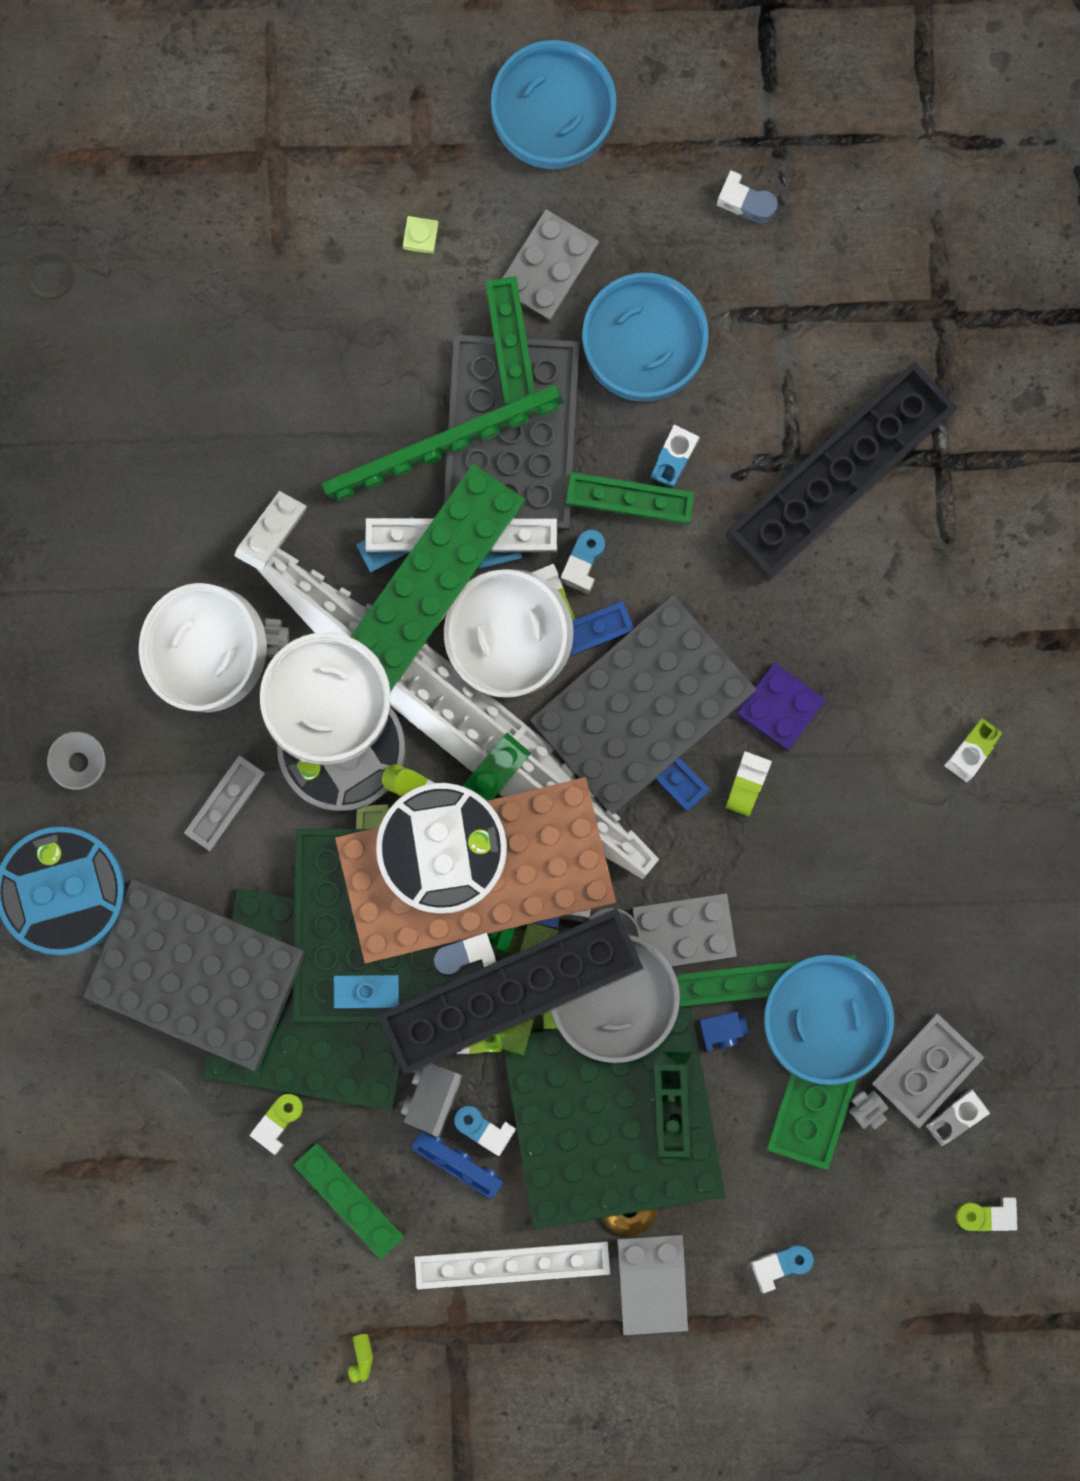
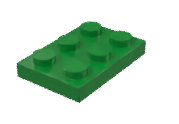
M790 1073L766 1150L828 1170L857 1079L842 1084L824 1085L805 1081Z

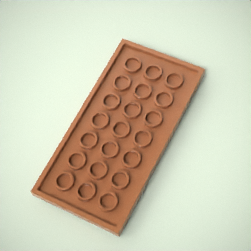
M586 777L487 801L499 816L507 838L505 868L499 882L489 895L476 905L455 913L438 914L422 911L410 906L395 895L385 882L377 861L376 844L380 827L336 837L335 840L364 962L370 963L469 939L484 933L490 934L616 903Z

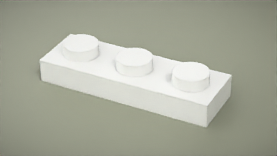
M279 491L237 547L234 556L263 571L304 515L307 506Z

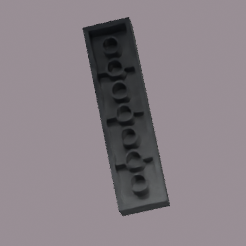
M914 361L727 531L726 537L769 582L954 414L957 406Z
M616 908L394 1007L378 1016L403 1074L409 1075L644 970Z

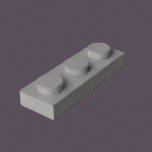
M239 755L184 834L211 852L266 773Z

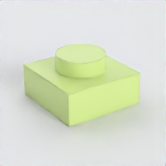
M408 216L403 249L434 254L439 221Z
M370 805L357 809L356 829L380 827L386 813L390 809L389 805Z

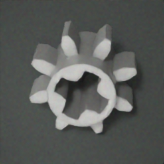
M266 618L264 626L267 642L266 657L273 658L289 643V628L282 627L280 619Z
M874 1090L868 1095L864 1091H860L850 1100L855 1106L849 1110V1113L863 1129L871 1125L876 1130L887 1121L883 1113L889 1108Z

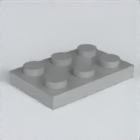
M546 209L503 278L516 276L521 305L551 322L598 247L599 241Z
M727 893L632 908L633 918L640 929L641 939L656 947L672 967L737 957Z
M935 1014L871 1085L917 1128H920L984 1057L941 1016Z

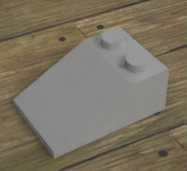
M435 1064L416 1071L412 1084L417 1085L413 1098L410 1096L406 1097L401 1110V1114L406 1116L404 1123L434 1136H441L463 1075Z
M678 1233L617 1238L623 1335L688 1331L683 1235Z

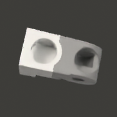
M970 1088L960 1098L946 1107V1110L928 1122L926 1127L938 1143L944 1146L989 1115L990 1112L973 1089Z

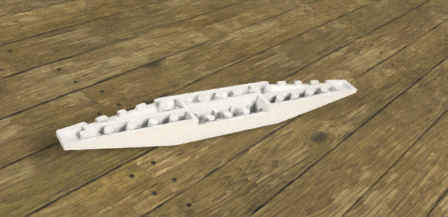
M281 549L277 550L263 571L257 569L315 633H337L350 637L372 607L370 604L364 607L349 598L351 592L341 587L338 591L323 582L325 576L312 569L311 573L302 569L296 565L299 560ZM426 643L390 693V706L393 709L397 710L472 772L477 769L507 732L532 754L500 791L499 794L503 797L576 779L574 777L576 773L567 763L562 764L552 754L554 748L490 695L476 690L465 682L452 664ZM589 789L605 857L644 879L658 862L659 858L632 830L627 833L618 823L621 818L616 813L612 815L608 810L606 811Z

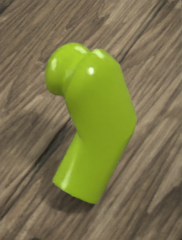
M360 1334L353 1337L358 1365L348 1367L349 1379L352 1383H357L358 1381L363 1383L370 1376L373 1355L368 1334Z

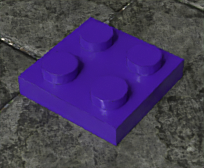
M774 662L757 685V692L746 700L737 715L788 752L826 699Z

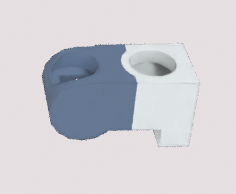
M730 170L718 197L717 206L757 223L763 224L771 221L777 209V199L769 191H755L740 184L742 175Z
M487 933L439 949L434 957V965L437 971L445 976H453L462 967L481 961L484 967L496 962Z

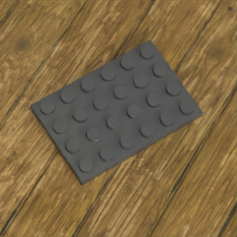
M454 335L448 430L505 406L494 337ZM527 339L535 393L556 385L565 403L558 405L559 409L551 414L542 416L539 413L530 417L529 422L516 428L511 426L499 430L500 434L488 440L480 438L470 442L471 446L463 451L453 452L451 450L447 452L444 504L470 467L475 464L526 499L514 519H557V529L569 530L570 506L565 505L568 475L572 472L579 341Z
M672 595L533 716L530 721L578 777H586L588 788L613 815L618 813L656 780L657 777L663 774L755 694L757 689L680 601Z
M132 879L123 899L118 919L109 933L83 998L253 1071H258L307 951L141 881Z

